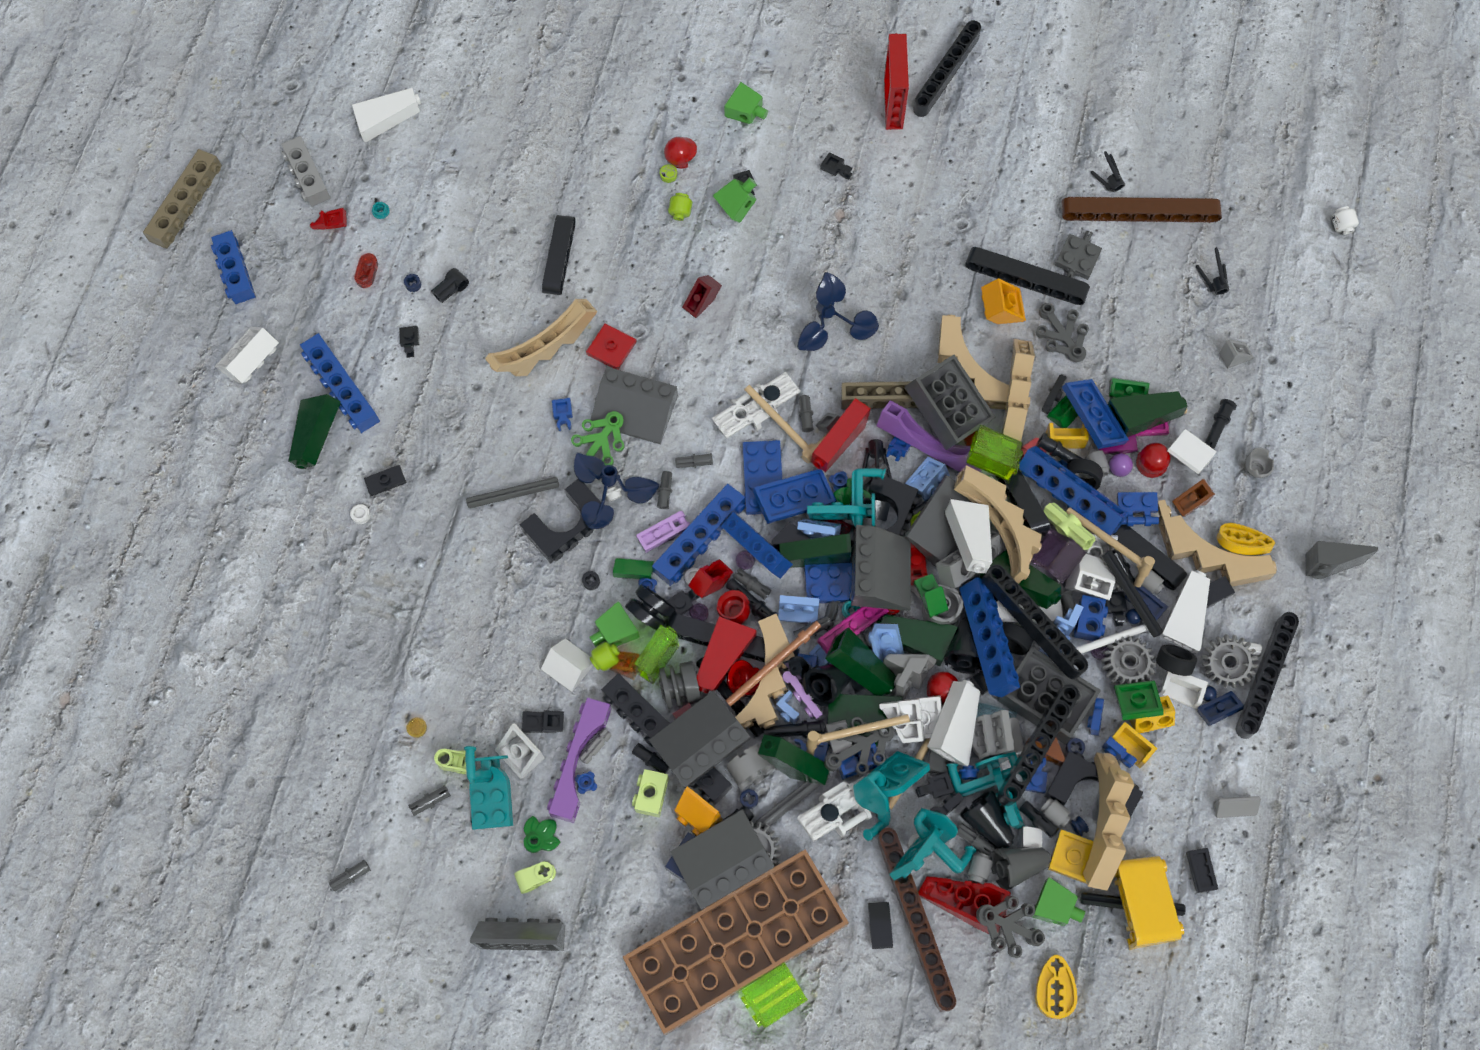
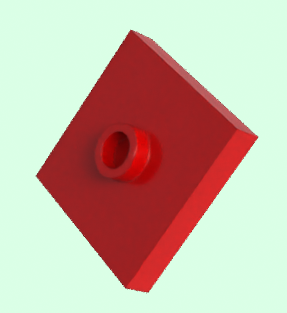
M604 324L587 349L586 355L619 370L637 341L635 338Z

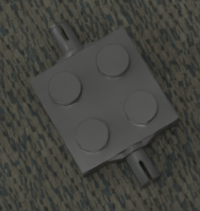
M1089 230L1085 232L1083 238L1069 233L1055 266L1064 269L1068 277L1080 276L1088 280L1102 248L1089 242L1093 235L1092 232L1088 235Z

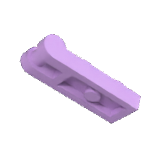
M683 511L673 514L636 535L645 553L683 533L690 525V522L686 521ZM679 522L680 526L675 527L674 523Z
M790 671L784 672L783 680L794 687L795 690L792 693L799 702L803 700L807 705L804 709L810 718L813 716L816 719L823 715L822 712L811 701L812 698L809 694L805 693L804 687L796 676H793Z

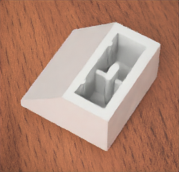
M1075 551L1065 588L1088 596L1110 600L1115 577L1104 559Z

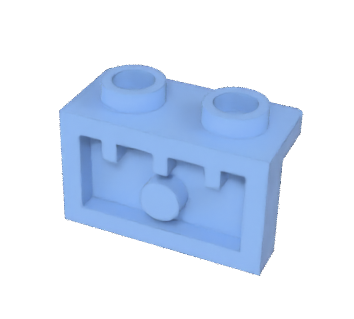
M927 457L905 484L917 488L918 494L922 495L923 500L926 501L930 499L944 476H950L945 464Z
M804 518L798 521L797 529L802 530L810 539L840 535L841 524Z
M780 595L779 620L797 623H812L818 620L819 598Z
M1076 604L1073 609L1069 608L1064 618L1057 616L1053 623L1065 636H1069L1084 607Z
M874 624L872 632H869L868 637L869 643L872 644V652L882 662L888 654H904L898 624Z

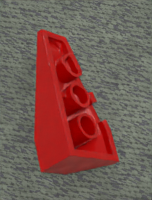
M930 876L925 878L918 892L921 898L989 934L987 927L981 925L977 920L976 912L978 908L985 904L994 907L1004 901L1007 896H1011V892L992 883L980 884L973 883L972 881H953L948 878ZM1007 909L998 914V916L1004 918L1006 916ZM996 925L997 932H999L1001 927Z

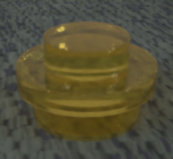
M413 718L408 722L406 729L411 737L419 738L426 733L427 724L421 718Z

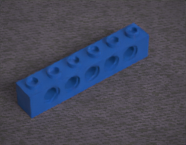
M319 333L300 344L303 350L301 355L306 362L310 360L312 363L310 367L315 375L320 374L322 378L319 380L325 389L329 387L331 390L330 396L341 401L339 409L344 416L349 415L351 419L348 421L354 430L358 428L363 433L380 422L375 411Z
M1037 446L1029 448L1017 466L1024 476L1035 480L1039 487L1050 491L1054 498L1065 502L1068 508H1072L1110 536L1117 532L1129 514ZM1038 465L1043 468V473L1038 470ZM1053 477L1058 479V484L1054 482ZM1069 488L1074 491V496L1069 493ZM1084 499L1089 501L1090 507L1085 505ZM1100 511L1105 513V519L1100 516Z
M727 483L652 565L653 573L669 586L674 582L678 583L683 576L682 573L695 564V559L699 554L703 555L707 551L709 543L718 539L721 534L720 531L723 529L721 525L733 512L740 514L746 506L745 496ZM723 506L730 507L728 511H723L721 508ZM712 519L718 521V523L714 525L709 524L708 522ZM699 533H704L706 535L704 538L696 537V535ZM686 547L693 548L691 552L683 551ZM679 561L680 564L678 566H672L671 562Z
M977 577L959 589L988 692L990 695L1002 698L1020 688L1019 676L1015 671L1013 656L1008 647V639L1003 630V622L998 613L997 602L991 591L984 585L983 580Z

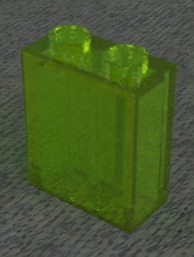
M980 425L973 436L966 463L1008 481L1012 474L1016 475L1020 464L1017 463L1023 454L1021 450L1023 442Z
M660 625L634 663L637 675L651 684H654L659 677V668H665L679 648L678 635L673 628L669 626L665 628Z
M785 963L743 989L742 994L744 996L741 997L747 1009L751 1007L755 1015L752 1018L758 1028L762 1026L764 1030L808 1001Z

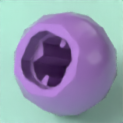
M1123 453L1114 455L1109 461L1110 472L1117 477L1127 476L1133 469L1132 459Z

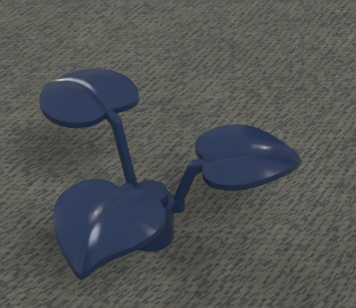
M825 272L816 291V299L818 301L816 310L820 313L818 317L820 318L821 325L816 321L807 324L800 334L797 348L804 351H815L826 344L828 333L823 329L825 327L823 318L828 319L834 315L838 316L852 325L850 335L858 340H865L873 336L879 329L878 320L872 312L867 310L857 313L854 317V322L835 311L834 302H840L844 299L846 288L838 277Z
M578 452L574 459V472L580 481L592 483L595 479H601L602 484H604L601 504L596 501L588 502L581 511L583 521L591 529L604 528L613 520V508L604 505L607 488L615 485L616 481H618L624 492H628V499L635 503L648 502L660 485L647 478L631 477L625 481L624 486L620 475H617V468L615 466H605L604 462L599 458L583 455Z

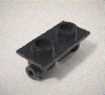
M800 656L791 657L788 661L783 662L790 670V673L796 676L802 685L804 674L810 668H813Z

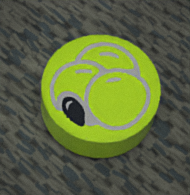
M667 164L660 169L662 181L671 183L677 179L678 175L675 166Z

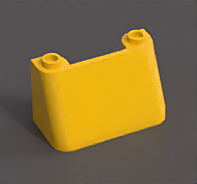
M1160 856L1122 860L1114 876L1117 878L1114 883L1118 885L1128 923L1126 929L1127 932L1131 931L1130 939H1127L1129 950L1179 941L1182 935H1184V927L1178 921L1165 873L1167 872V865Z

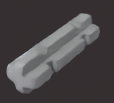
M602 729L599 736H596L588 745L586 752L583 751L579 756L580 760L588 764L592 760V756H595L605 745L604 742L611 738V733L606 729Z

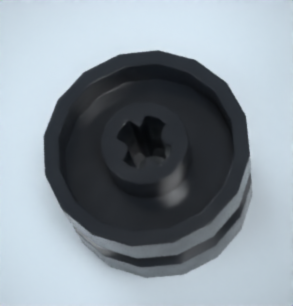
M641 584L635 593L643 603L635 598H630L625 608L642 623L660 632L665 622L658 613L670 618L676 609L657 593Z

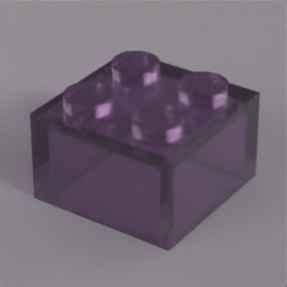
M1050 529L1040 542L1042 544L1040 551L1033 555L1030 563L1045 575L1063 584L1087 552L1073 539Z

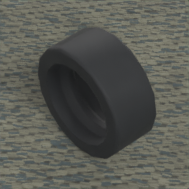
M1076 459L1068 464V470L1074 474L1084 473L1090 475L1093 478L1081 479L1096 490L1100 488L1103 470L1099 464L1088 459Z
M1003 622V630L1008 639L1010 652L1026 655L1034 641L1033 638L1023 627L1014 623Z
M1167 644L1160 647L1156 663L1170 673L1190 676L1195 669L1197 657L1182 647Z

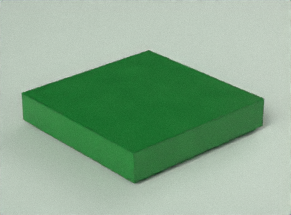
M1155 680L1114 686L1122 720L1164 715Z

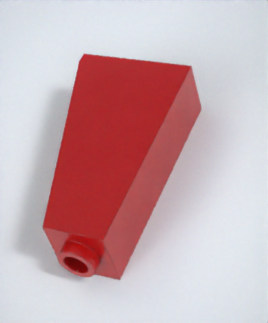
M856 398L853 400L814 450L811 463L817 469H821L826 473L865 429L871 408Z
M722 617L718 618L697 674L700 692L708 694L709 691H716L727 676L731 666L739 660L756 637L757 630Z

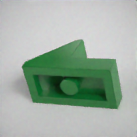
M933 574L914 580V585L930 618L948 611L943 587L938 586Z

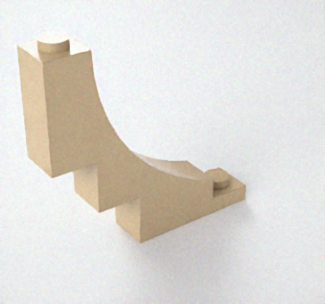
M942 315L937 363H941L955 354L989 408L1006 410L1009 385L992 377L973 359L962 336L961 317ZM1028 397L1027 408L1030 405V397Z
M1018 339L1013 341L1008 397L999 444L1000 450L1008 454L1019 453L1028 411L1027 401L1031 387L1030 377L1035 358L1032 342Z
M1165 500L1158 501V513L1160 516L1158 525L1170 559L1176 560L1192 557L1196 570L1203 573L1220 570L1222 577L1226 576L1232 587L1269 580L1276 574V563L1272 561L1271 555L1245 556L1219 549L1197 535L1186 524L1181 515L1171 517V509L1167 506Z

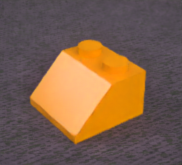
M999 278L981 287L985 308L984 314L987 320L996 324L1026 321L1020 288Z
M688 786L685 788L674 810L678 816L676 818L677 821L685 827L688 824L693 828L691 832L695 836L723 821L718 810Z

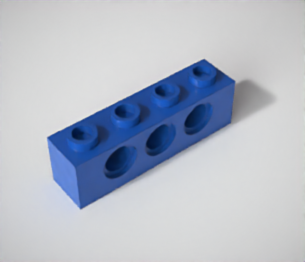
M230 230L211 237L213 242L211 249L214 255L218 257L215 261L218 269L222 270L220 277L223 284L227 285L225 293L228 299L232 298L236 305L256 298L238 240L233 231Z
M733 512L721 525L727 533L778 578L781 579L793 565L736 513Z

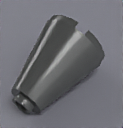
M1042 847L997 848L990 855V860L993 862L992 872L993 874L997 873L999 878L996 882L1000 888L1010 890L1047 869L1051 862L1050 853Z

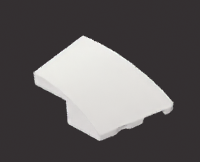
M941 696L906 699L879 704L880 709L883 710L888 719L908 714L910 722L893 726L902 743L920 742L926 738H931L942 711Z

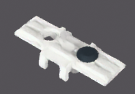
M786 372L765 385L758 383L753 388L777 413L776 407L801 392ZM745 393L736 400L732 399V406L712 418L726 439L751 423L754 424L755 430L758 431L762 429L761 423L770 417L755 400L745 406L742 405L752 398L748 393ZM736 413H738L739 416L742 415L745 417L741 419L737 418Z
M868 774L850 784L843 781L819 796L821 803L797 817L813 842L833 829L842 837L852 827L865 819L869 820L872 818L870 811L861 807L856 802L853 786ZM850 809L852 811L858 809L860 812L858 815L842 824L843 821L840 817L843 813Z

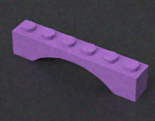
M891 400L882 410L877 427L958 472H961L966 465L981 472L989 457V454L974 446L954 445L945 450L940 440L919 426L907 409Z
M587 698L586 702L581 704L579 711L581 717L579 722L576 721L573 733L575 735L573 741L570 740L568 743L567 752L569 753L567 759L562 761L560 767L562 774L560 779H557L555 782L554 791L556 792L554 798H550L547 806L551 817L571 823L575 822L580 807L575 786V772L579 756L588 742L598 732L606 728L612 710L610 704Z

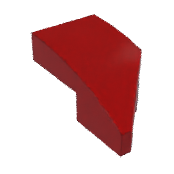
M339 208L327 211L326 213L321 210L319 213L320 217L315 223L312 222L310 224V227L315 230L346 227V210Z

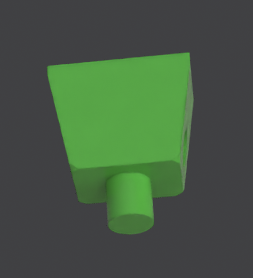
M740 82L724 106L725 117L751 124L756 116L764 120L767 117L768 110L762 107L763 97L742 82Z
M750 177L744 183L733 179L716 192L713 197L732 220L740 223L756 201L751 191L757 184Z
M618 601L595 621L598 632L589 638L595 647L604 641L610 645L615 644L618 647L640 636L633 622Z
M1047 878L1035 905V913L1032 918L1065 926L1070 918L1081 923L1086 911L1075 907L1078 899L1077 895L1053 879Z

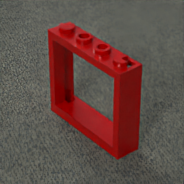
M895 33L888 36L884 71L886 130L903 129L909 90L907 34Z

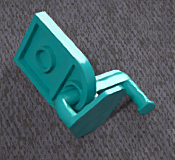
M855 469L852 472V505H843L841 502L824 505V503L815 502L812 503V506H807L809 519L852 520L856 527V525H863V518L872 516V526H875V493H872V504H863V477H880L883 480L886 469Z
M474 746L464 747L466 774L470 782L472 830L513 826L510 780L506 772L500 768V759H507L508 755L475 758L477 748ZM481 761V768L476 771L475 762Z
M897 751L886 759L882 765L876 767L853 786L856 802L861 807L878 815V822L870 829L863 831L865 840H872L873 837L889 825L891 816L888 797L902 794L930 771L929 763Z
M1011 752L975 764L976 768L979 770L988 768L990 774L962 784L958 774V764L949 763L946 766L948 767L956 794L959 792L965 797L996 785L999 791L1018 757L1016 752ZM1009 760L1011 767L1003 770L1000 764ZM1006 791L1007 797L1013 799L1012 793ZM1016 802L1010 806H1004L1006 812L1003 814L1007 825L1010 824L1015 829L1025 826Z
M921 808L914 817V826L919 837L908 848L889 875L894 881L900 877L906 878L912 870H919L925 863L923 859L928 857L933 851L954 873L959 874L964 871L976 853V848L965 846V852L959 859L945 844L958 834L956 825L944 814Z

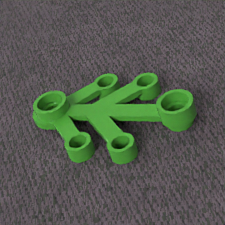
M613 411L608 413L605 419L595 421L590 419L584 420L582 427L587 432L592 431L593 428H605L601 433L585 436L573 435L571 438L572 444L575 447H580L582 444L594 442L586 453L587 456L593 457L602 446V461L605 466L613 465L614 460L610 453L608 436L613 432L615 440L613 448L615 451L621 452L624 450L625 445L620 434V428L624 423L623 416L619 412ZM617 418V422L611 423V419ZM591 423V427L585 428V424ZM580 438V442L576 444L574 439ZM621 443L622 447L618 449L615 445ZM610 458L611 462L606 464L605 459Z

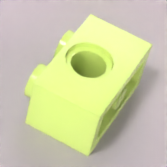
M644 769L643 775L639 774L637 786L640 788L638 794H634L632 802L636 813L660 818L669 781L668 774ZM647 789L655 790V795L650 798L646 797L644 793Z

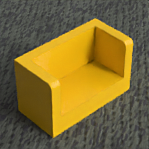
M1049 423L1046 429L1048 437L1055 441H1060L1066 449H1084L1089 440L1088 431L1084 424H1082L1081 428H1054L1053 423Z
M1126 722L1112 736L1115 741L1126 749L1127 753L1137 759L1134 764L1139 768L1158 749Z

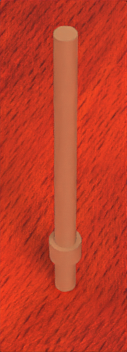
M815 621L805 631L802 630L797 634L798 637L725 700L731 707L802 643L806 644L811 639L810 636L822 626Z

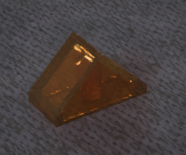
M620 651L618 664L609 670L634 680L642 664L641 656L638 653Z

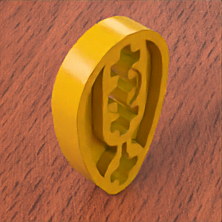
M1236 523L1223 524L1216 536L1218 543L1223 548L1243 555L1267 554L1272 551L1275 545V541L1266 534Z
M1053 955L1048 958L1038 976L1035 991V1001L1038 1009L1043 1015L1051 1019H1062L1069 1016L1077 1005V988L1074 976L1069 965L1060 955ZM1055 959L1062 965V967L1058 968L1057 972L1055 967L1051 966ZM1055 981L1062 987V989L1058 990V996L1062 997V1000L1058 1001V1007L1062 1011L1058 1012L1057 1015L1051 1010V1007L1055 1005V1000L1051 999V996L1055 994V989L1051 988V985Z

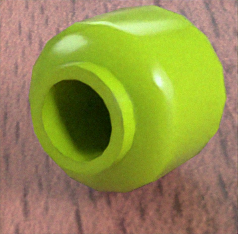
M675 193L670 198L668 213L673 216L674 220L683 221L684 218L690 216L693 202L689 195Z
M603 642L591 651L590 660L597 670L607 671L618 664L620 651L615 644L610 645L608 642Z

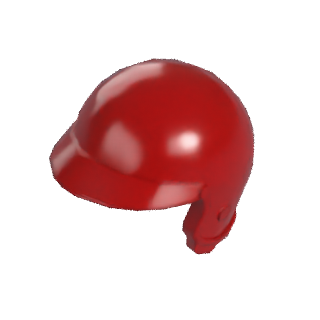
M674 137L667 142L664 148L666 160L679 169L687 168V162L693 159L697 153L696 143L687 137Z
M1150 443L1138 453L1136 466L1143 476L1156 478L1167 471L1171 460L1167 447L1161 443Z
M730 590L725 592L718 600L716 609L720 617L741 625L746 622L750 614L748 598L743 592Z
M745 660L735 662L727 675V685L732 693L736 692L760 669L757 667L753 668ZM760 681L742 697L755 694Z
M949 672L935 673L929 678L927 697L941 696L943 708L953 681H958V679Z

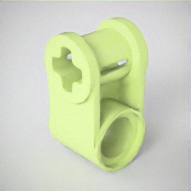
M440 749L436 752L434 760L441 770L467 775L465 751ZM443 756H450L446 764L440 763V759Z
M543 861L514 873L521 894L551 882L556 876L555 867ZM544 867L550 869V871L547 872L548 876H544L541 874L544 872Z

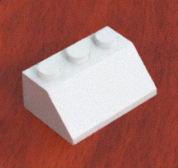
M251 326L215 367L235 382L245 383L252 377L251 373L264 364V359L267 355L270 356L275 352L276 345L279 342L263 327Z

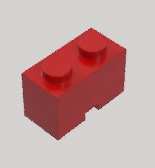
M719 559L712 562L710 566L706 565L700 568L688 586L696 595L704 598L722 589L733 571Z

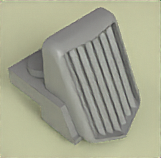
M888 654L885 656L884 664L897 676L894 684H896L894 689L896 697H901V700H905L912 686L920 689L928 671L934 667L937 660L927 654Z
M1000 710L991 715H982L976 718L972 750L979 759H988L1011 752L1019 753L1023 750L1019 720L1017 718H1010L1008 710Z

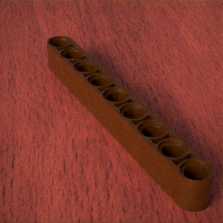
M1066 197L1061 201L1062 218L1067 221L1212 223L1222 219L1221 201L1213 198Z
M884 828L878 836V844L890 874L897 863H892L889 855L897 854L901 859L904 852L896 831L892 828ZM890 834L893 842L885 843L882 836ZM910 873L907 876L906 883H899L891 878L935 1005L941 1012H949L956 1006V997L912 874ZM904 894H912L914 902L911 904L906 903L903 898ZM916 913L921 916L922 921L920 924H914L911 921L912 914ZM918 935H927L929 943L926 945L921 944L918 941ZM931 954L935 956L936 964L928 965L925 960L926 955ZM935 975H940L943 978L944 983L942 986H936L933 983ZM942 996L950 998V1007L946 1008L941 1005L940 999Z

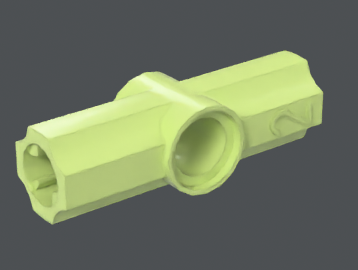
M1054 502L1045 506L1043 511L1049 522L1055 526L1057 532L1064 539L1069 538L1083 551L1092 547L1096 541L1095 536L1082 526L1075 515L1067 514Z

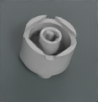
M938 585L943 587L948 611L930 618L922 603L921 612L923 620L938 624L954 625L960 617L963 600L955 588Z
M754 745L744 750L745 754L740 757L737 755L726 766L741 791H745L753 783L755 786L759 785L765 780V775H769L776 769L758 755L760 745Z

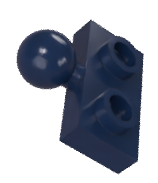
M1142 585L1141 587L1135 586L1157 621L1167 610L1168 606ZM1125 595V599L1131 603L1127 595ZM1130 609L1126 613V620L1130 624H1138L1141 621L1135 609Z
M1207 686L1203 700L1208 703L1199 706L1197 712L1206 724L1211 726L1243 710L1244 705L1233 691L1217 698L1216 689L1212 686Z

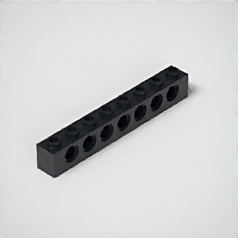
M618 673L601 689L604 695L602 698L610 706L613 704L617 708V714L622 719L627 718L631 722V728L636 733L641 732L645 736V742L653 747L649 740L670 723ZM621 695L628 696V700L623 703L619 702L618 698ZM634 709H641L642 713L639 716H633L632 711ZM649 722L656 724L653 730L645 728ZM714 767L693 783L691 787L693 789L697 787L702 792L700 796L705 801L716 805L732 789V784ZM711 778L713 783L710 786H704L702 780Z

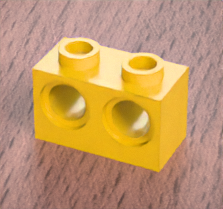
M1168 695L1160 697L1164 715L1130 719L1132 728L1140 734L1175 726V708Z

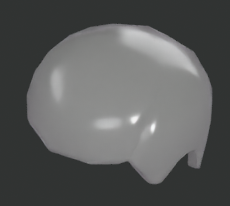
M1261 447L1254 448L1245 459V468L1251 476L1262 479L1268 477L1274 470V459L1269 457V450Z

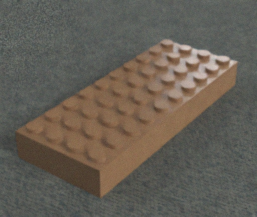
M805 849L623 956V959L663 1034L666 1036L847 927L849 922Z

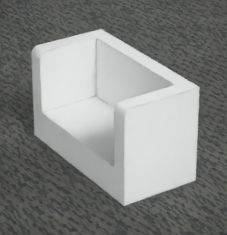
M1166 671L1159 695H1168L1171 700L1197 709L1202 704L1208 682L1193 676H1181Z

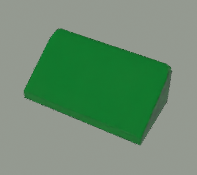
M1111 377L1109 397L1148 394L1150 383Z
M1065 395L1047 415V418L1060 428H1067L1077 418L1078 414Z
M616 558L613 577L652 579V565L654 561Z

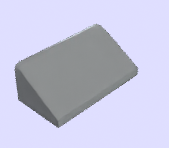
M1259 796L1220 798L1214 803L1216 817L1255 816L1258 813L1261 798Z

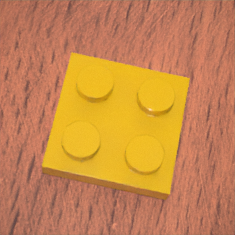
M1061 829L1048 870L1087 884L1083 872L1094 841Z

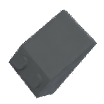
M1317 541L1306 553V576H1313L1314 579H1324L1364 564L1378 551V547Z

